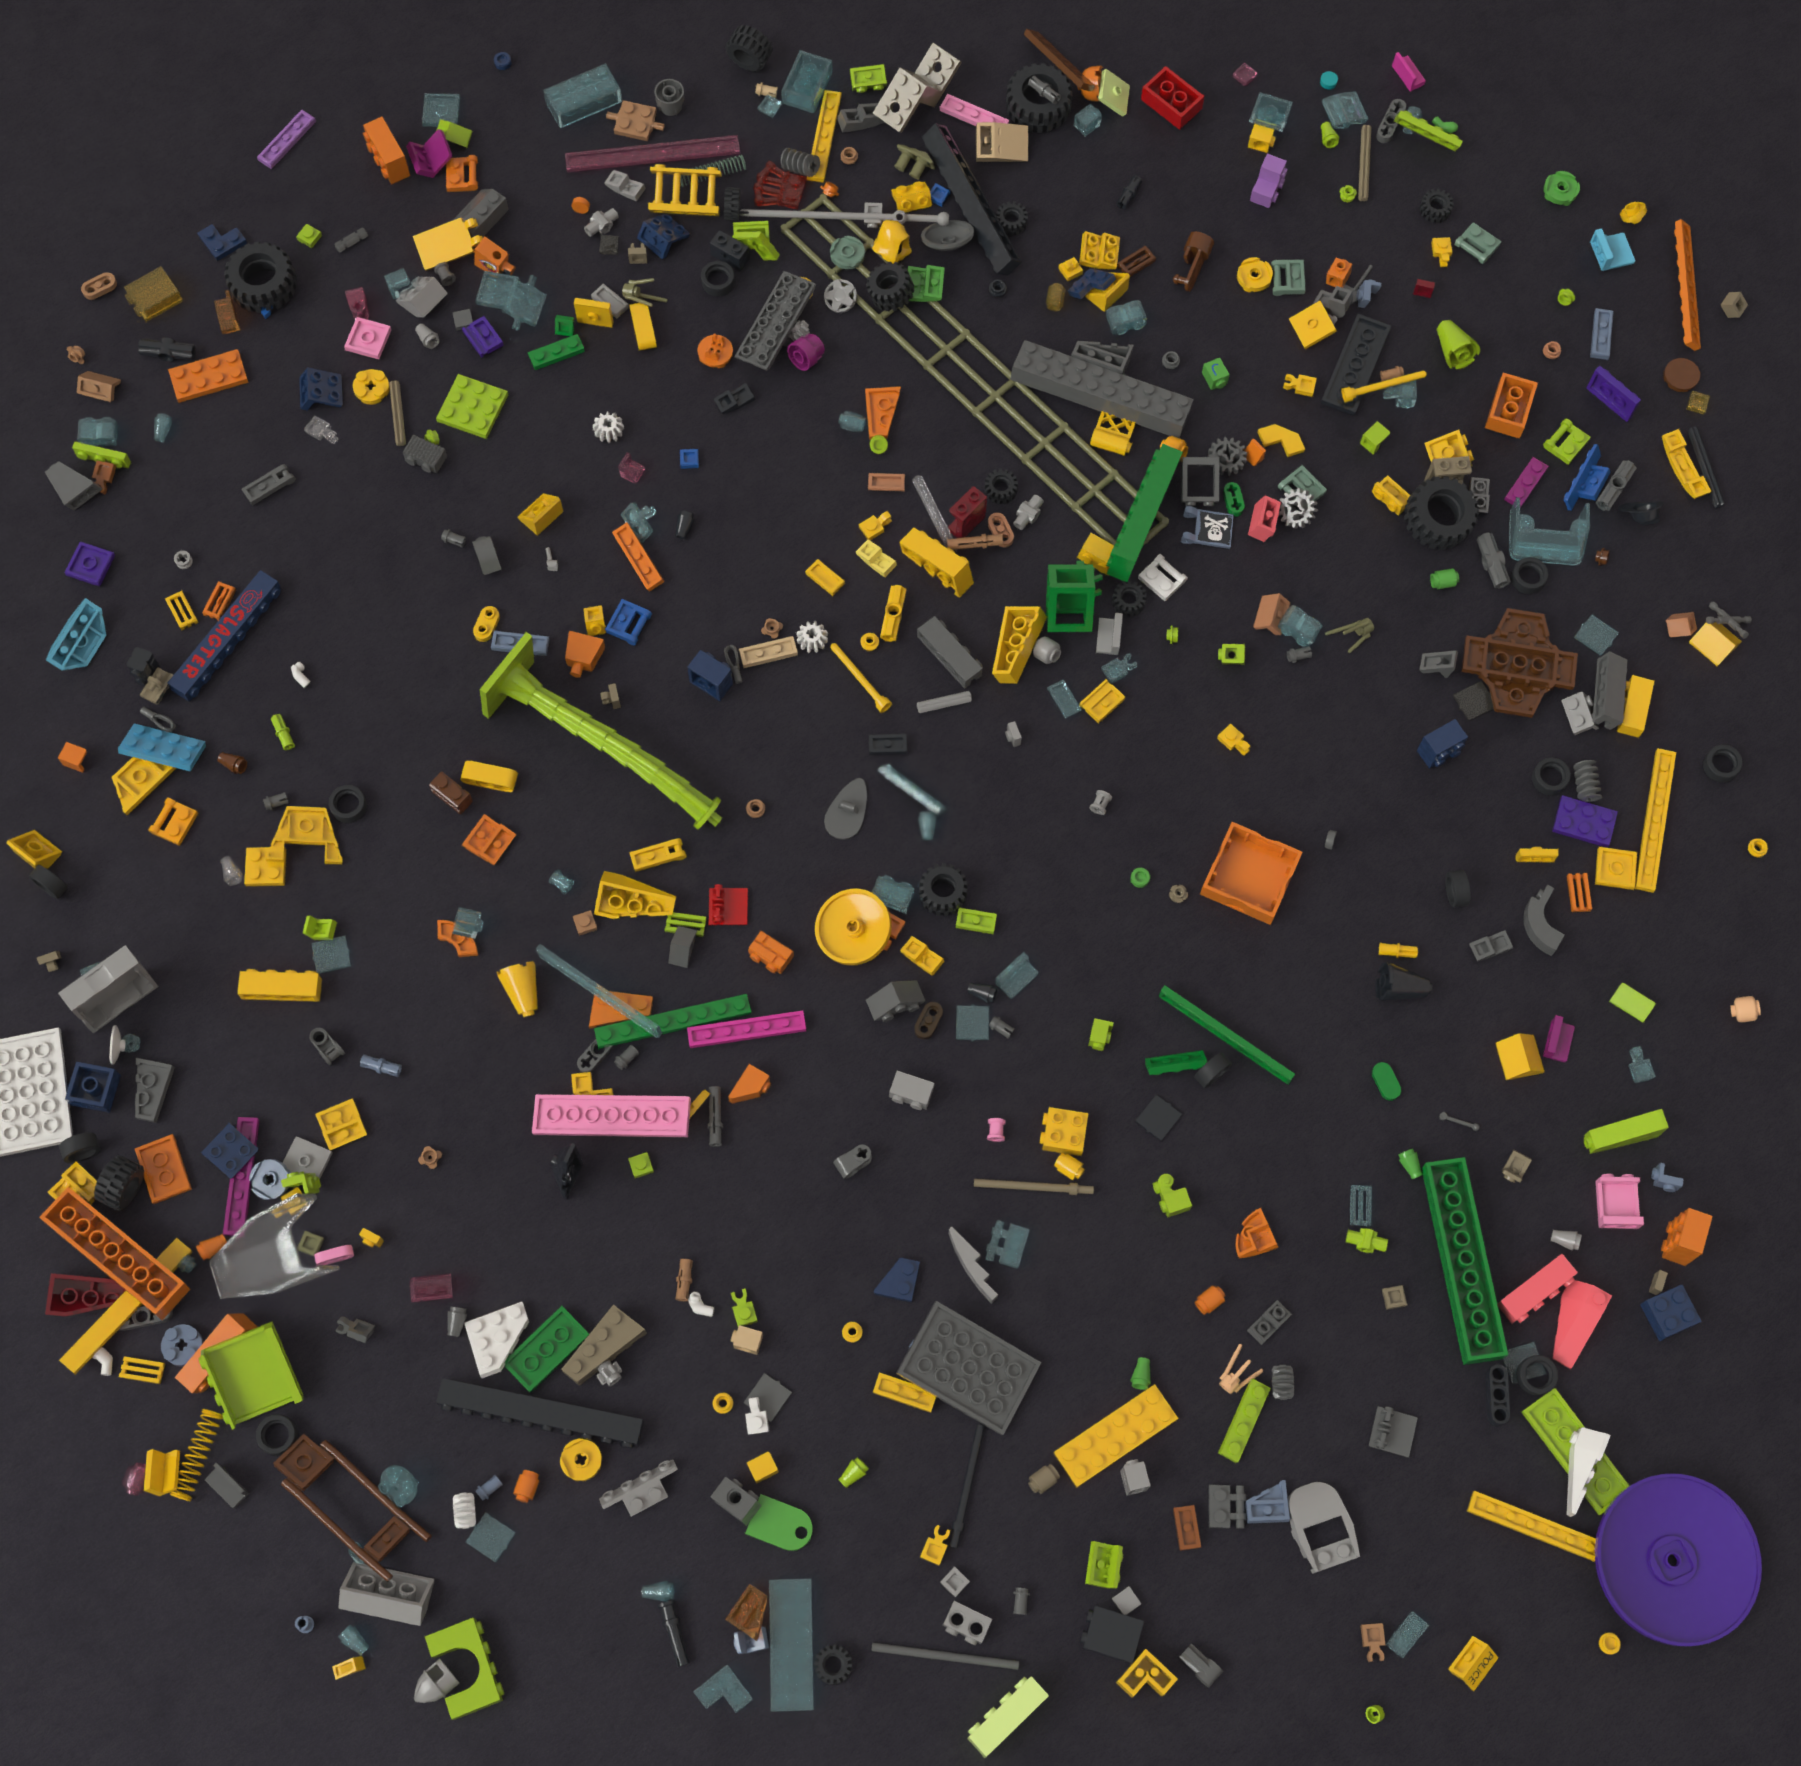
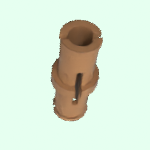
M680 1259L679 1275L676 1277V1282L678 1283L675 1300L688 1301L689 1288L692 1283L691 1270L693 1260Z

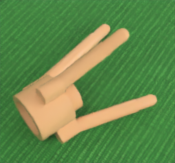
M1242 1344L1238 1345L1226 1370L1220 1377L1222 1381L1219 1385L1229 1394L1237 1393L1243 1386L1249 1383L1250 1379H1255L1263 1373V1369H1260L1238 1384L1240 1382L1238 1377L1251 1363V1360H1247L1235 1374H1229L1242 1348Z

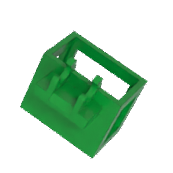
M1076 561V565H1048L1046 595L1048 632H1092L1094 599L1102 593V590L1099 588L1095 590V582L1103 579L1101 574L1094 576L1095 568L1093 565H1084V561ZM1056 613H1083L1084 624H1056Z

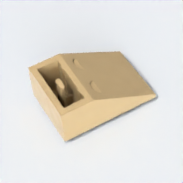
M977 122L976 162L1028 161V126Z

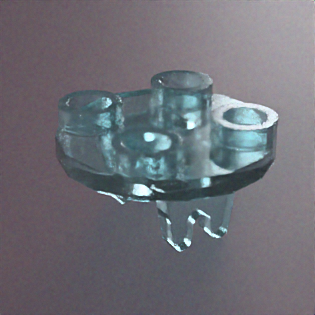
M393 1465L383 1471L380 1479L381 1483L378 1486L379 1490L397 1506L402 1507L416 1497L419 1481L414 1479V1476L402 1466Z

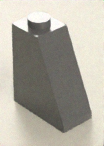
M59 461L45 471L63 504L73 511L102 490L101 486Z

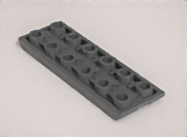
M783 271L737 351L735 358L766 371L769 370L813 294L816 284Z

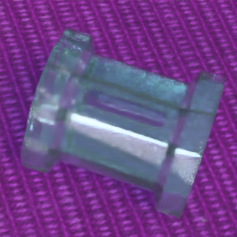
M558 869L550 877L549 883L551 885L554 884L561 890V893L566 894L574 885V880L565 877L562 871Z

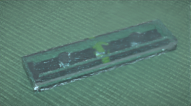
M882 765L879 768L878 772L936 815L943 814L946 810L944 805L890 765Z

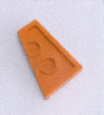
M901 387L865 389L869 440L875 435H882L886 439L888 438Z
M595 989L589 1029L600 1025H611L617 1022L651 1016L653 997Z

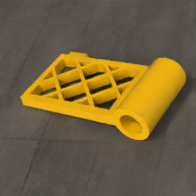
M1101 411L1090 445L1125 456V453L1130 452L1132 443L1129 441L1136 422L1123 418L1121 419L1122 423L1115 425L1112 420L1116 418L1115 415H1109ZM1109 421L1112 427H1101V423ZM1126 426L1129 431L1128 435L1120 433L1118 429Z

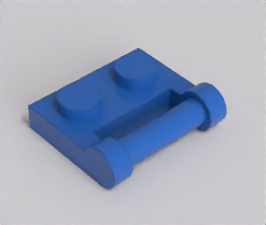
M621 599L605 631L608 634L625 640L631 645H636L637 637L652 613L645 608ZM636 614L641 615L632 633H626Z

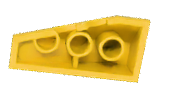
M604 871L599 884L594 915L612 919L621 916H630L632 918L637 917V915H673L676 896L624 875Z

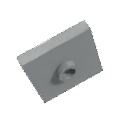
M296 1136L283 1163L291 1173L303 1171L304 1173H315L320 1179L333 1152Z

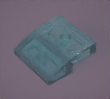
M1356 91L1339 93L1322 99L1323 106L1334 129L1348 128L1351 124H1365L1368 120Z

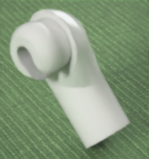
M297 662L295 665H292L291 671L294 679L305 688L310 681L301 672L304 670V665L301 662Z
M692 1292L688 1301L693 1312L712 1317L714 1307L704 1305L701 1295L698 1292Z
M101 1347L92 1358L97 1359L102 1364L101 1375L110 1376L112 1373L113 1357L105 1348Z

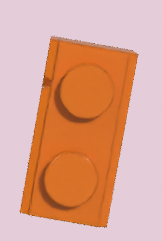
M760 931L748 949L750 958L756 963L760 961L764 963L766 968L772 973L778 972L782 974L794 956V952L763 931Z

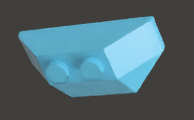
M85 598L70 616L51 646L46 661L62 671L88 666L106 637L102 608Z

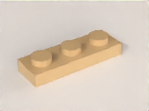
M793 636L739 649L743 668L798 655Z

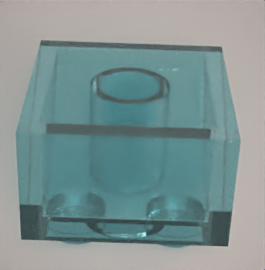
M1260 92L1249 122L1282 132L1287 124L1293 102Z

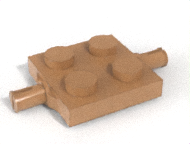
M623 100L618 113L608 111L606 114V119L616 120L614 134L648 141L653 129L664 131L665 124L655 122L657 109L652 106Z

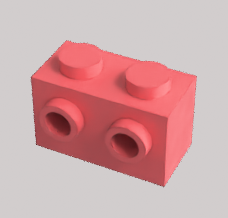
M1265 495L1254 505L1248 532L1249 536L1264 542L1274 535L1281 502Z

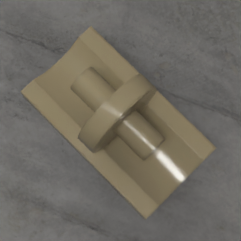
M157 667L154 674L148 677V683L140 693V696L155 704H159L164 693L169 688L167 682L172 678L173 674Z

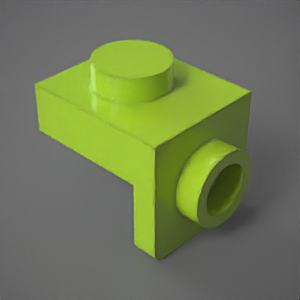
M307 916L303 934L313 940H333L337 922L333 919H316L313 916Z

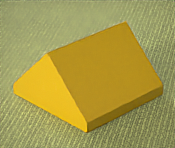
M1113 273L1116 280L1105 291L1092 288L1085 297L1105 312L1128 290L1130 279L1128 273Z
M543 493L517 518L538 536L563 513L561 500L559 497Z
M1705 623L1689 641L1692 646L1716 666L1742 642L1722 624Z
M36 830L7 840L8 846L33 868L41 865L48 869L62 854L60 849Z
M1519 1033L1495 1043L1506 1080L1544 1073L1534 1035Z

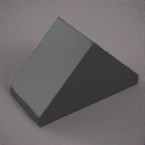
M681 926L677 927L670 945L669 964L688 968L697 930Z

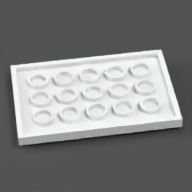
M59 1027L0 1039V1157L59 1145L65 1139L73 1136L70 1104L65 1100L68 1086L61 1029Z

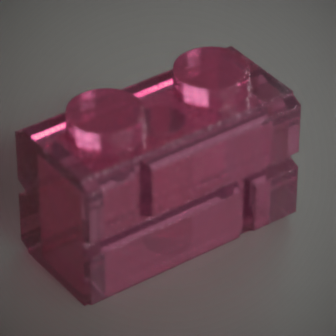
M451 1273L410 1278L411 1302L453 1298Z

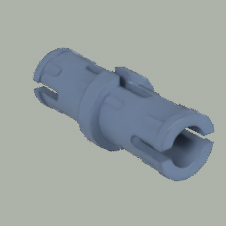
M365 1054L360 1061V1067L375 1070L379 1074L385 1073L399 1077L402 1069L400 1064H394L386 1061L384 1058L378 1059Z

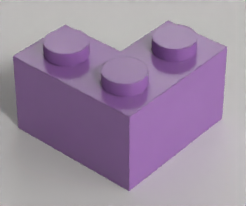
M1270 154L1266 155L1259 177L1252 190L1251 202L1270 208L1272 202H1276L1279 195L1277 192L1278 188L1282 189L1288 170L1285 168L1286 160Z

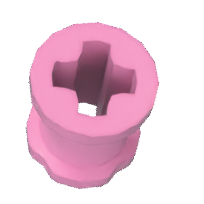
M1001 1118L988 1119L990 1130L987 1140L993 1142L1004 1141L1003 1125H1005L1006 1120Z

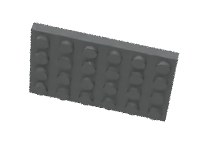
M935 1301L896 1374L1000 1435H1004L1041 1362Z

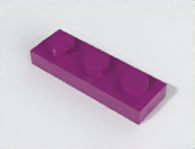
M1533 457L1504 500L1520 509L1548 469V465Z

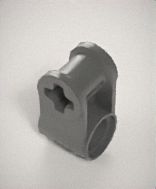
M315 1028L311 1031L310 1040L329 1066L332 1065V1061L337 1057L345 1054L337 1042L323 1028ZM317 1036H325L323 1041H315Z
M858 1145L851 1151L839 1156L833 1162L843 1179L850 1178L871 1162V1150L866 1145ZM859 1153L866 1154V1158L860 1157Z

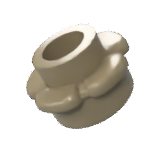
M1183 885L1171 887L1169 897L1172 901L1181 903L1187 899L1188 892H1186V888Z

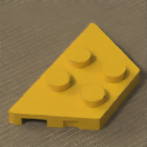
M132 757L112 776L123 812L128 815L176 768Z

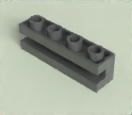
M934 616L917 629V637L964 689L971 685V680L974 678L977 680L982 676L983 666L980 661L974 660L968 648L959 643L957 636L947 630L942 620H938Z
M1610 651L1597 659L1592 721L1596 724L1605 721L1604 727L1609 730L1623 723L1627 659Z

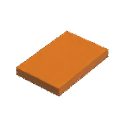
M173 1134L135 1148L139 1164L144 1167V1179L153 1204L192 1190Z

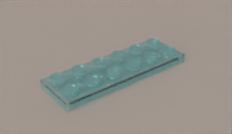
M811 1579L769 1580L771 1712L814 1710Z

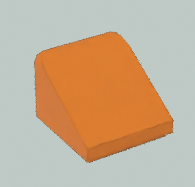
M1252 439L1244 450L1247 452V461L1252 466H1256L1264 460L1266 450L1255 439Z

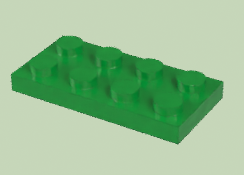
M561 1306L504 1362L505 1367L531 1393L585 1341L589 1333Z

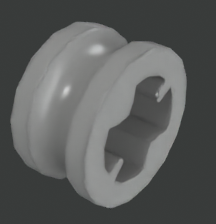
M179 551L174 556V561L180 569H187L193 563L192 557L187 551ZM182 557L186 559L184 563L180 560Z

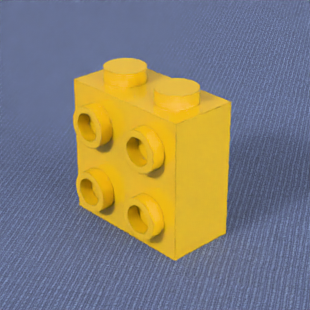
M1049 1107L1048 1113L1043 1115L1042 1124L1046 1125L1045 1132H1041L1040 1144H1043L1042 1150L1082 1156L1088 1113Z

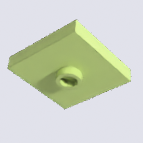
M1105 69L1101 73L1098 100L1119 115L1124 116L1127 114L1130 85Z

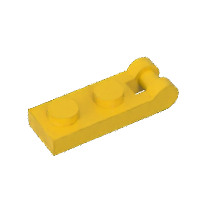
M677 838L629 852L635 872L671 861L685 859L686 853L681 847L683 845L682 840ZM674 848L675 852L670 853L669 849Z

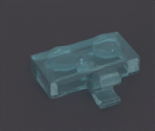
M630 503L620 515L625 523L628 522L639 541L643 543L653 532L647 519L654 516L657 511L654 506L648 508L646 505L640 510L636 503Z

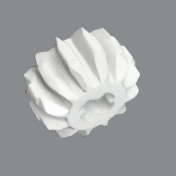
M607 411L606 415L600 413V418H595L593 430L595 431V436L597 438L600 437L602 442L607 439V442L610 443L611 439L617 441V436L622 437L624 425L622 424V419L617 417V414L613 413L610 415Z
M807 621L806 626H800L801 631H797V643L801 644L802 650L807 648V652L810 653L811 649H814L817 653L818 648H824V643L828 642L826 637L828 634L826 630H823L824 626L822 624L817 626L815 621L813 625H810Z
M466 1492L454 1495L455 1526L463 1529L475 1526L474 1495Z

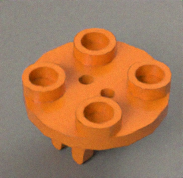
M713 334L705 337L698 345L699 361L709 367H725L733 355L731 342L722 335Z

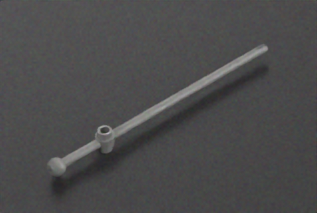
M741 209L740 212H749V214H739L740 216L894 220L902 225L906 221L938 222L941 226L949 224V214L947 212H941L938 215L905 214L902 210H898L894 214ZM902 215L903 219L897 220V216Z

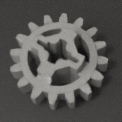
M1300 488L1297 489V492L1291 489V494L1285 492L1286 498H1280V501L1283 502L1280 505L1281 511L1279 512V515L1283 516L1281 521L1286 522V526H1292L1295 529L1298 526L1304 528V523L1310 525L1309 519H1315L1313 512L1318 511V509L1314 508L1317 502L1312 501L1314 495H1309V491H1303ZM1293 505L1298 506L1302 512L1298 511Z

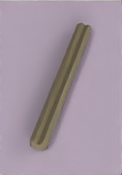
M1363 125L1361 129L1359 201L1368 200L1371 149L1370 125Z

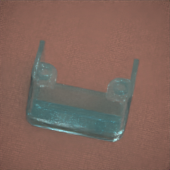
M1516 497L1510 510V556L1518 561L1523 558L1533 557L1543 563L1578 565L1584 557L1590 530V504H1585L1579 519L1571 524L1570 531L1534 528V520L1531 516L1520 514V498Z

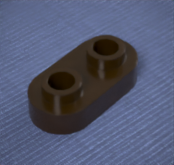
M929 1002L924 1006L915 1024V1034L918 1038L929 1039L933 1035L943 1014V1009L939 1003ZM930 1011H935V1012H936V1015H935V1016H931V1015L929 1014V1012H930ZM925 1027L928 1029V1031L926 1033L921 1032V1028Z

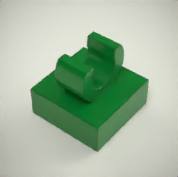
M556 315L555 334L573 336L574 317Z

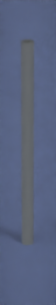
M872 1643V1651L1016 1670L1019 1668V1661Z

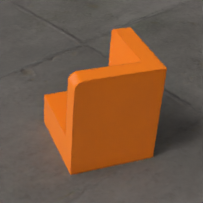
M66 742L58 759L64 766L83 773L84 768L81 763L87 750Z

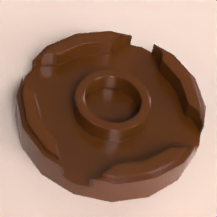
M1677 358L1667 364L1663 372V378L1668 383L1670 389L1677 392H1687L1696 387L1700 380V371L1694 362L1685 358Z

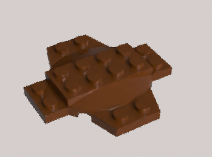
M1507 608L1494 634H1490L1486 638L1466 636L1461 672L1478 674V678H1482L1489 686L1495 712L1532 718L1543 695L1553 690L1554 687L1574 689L1578 653L1560 651L1556 645L1553 646L1550 643L1544 614Z

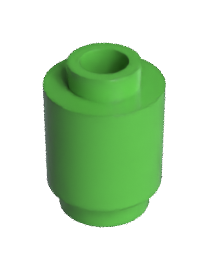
M1453 568L1435 571V573L1430 575L1432 588L1444 589L1455 587L1457 582H1459L1458 572H1455Z

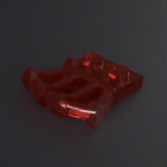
M768 161L765 164L766 167L756 177L757 183L753 187L755 191L754 204L756 206L780 205L798 210L807 177L792 174L790 171L784 172L776 167L772 161ZM770 172H772L782 179L770 177L767 175ZM766 183L770 185L779 186L780 189L763 186V184ZM762 193L776 197L763 198Z

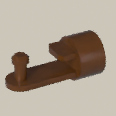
M1194 231L1188 237L1184 247V260L1187 264H1191L1192 259H1195L1187 278L1181 277L1179 274L1173 277L1174 284H1184L1186 291L1190 292L1204 260L1209 258L1215 243L1210 236Z

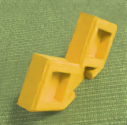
M1276 424L1258 429L1257 433L1264 447L1281 442L1287 457L1305 451L1298 433Z
M591 1072L571 1074L574 1095H613L612 1088L593 1091Z

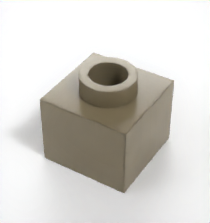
M1729 292L1721 304L1728 318H1740L1748 306L1741 292Z

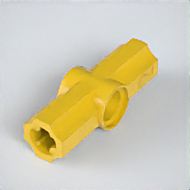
M900 585L891 586L888 602L885 607L880 638L888 642L896 641L899 624L902 619L907 589ZM890 612H897L898 614H896V615H891V614H889V613H890Z

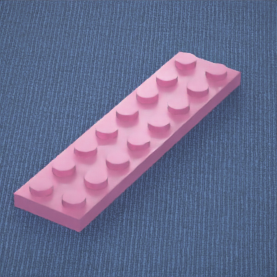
M535 1095L532 1134L688 1137L691 1098L689 1096Z

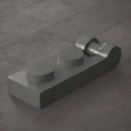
M282 464L242 488V492L253 506L282 487L294 483L296 478L292 473H289V468L286 464Z

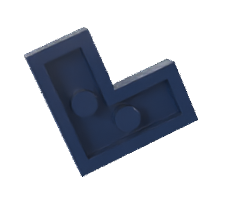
M213 224L197 233L217 261L247 244L246 239L237 227L223 236L219 234Z
M1090 269L1078 281L1074 282L1073 286L1067 291L1071 297L1082 299L1092 288L1105 291L1116 280V277L1113 273Z

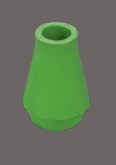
M1413 1148L1398 1154L1400 1163L1412 1179L1423 1175L1417 1152H1414Z
M1138 1358L1131 1378L1132 1387L1140 1390L1148 1389V1385L1151 1384L1149 1359Z

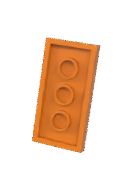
M238 349L168 369L178 403L248 383Z

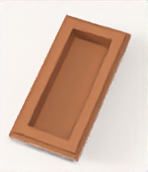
M869 473L868 490L904 491L905 474Z

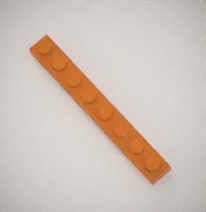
M1680 219L1675 222L1676 229L1674 233L1677 239L1678 279L1681 286L1679 293L1682 298V326L1685 333L1683 340L1686 346L1696 351L1701 349L1691 229L1686 222Z

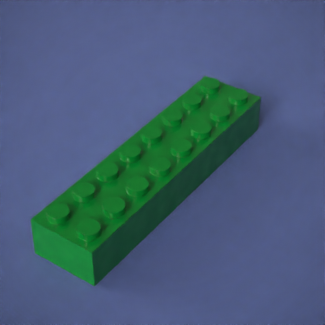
M1162 444L1160 450L1156 449L1153 460L1150 462L1106 564L1109 567L1108 575L1128 582L1181 458L1182 451Z

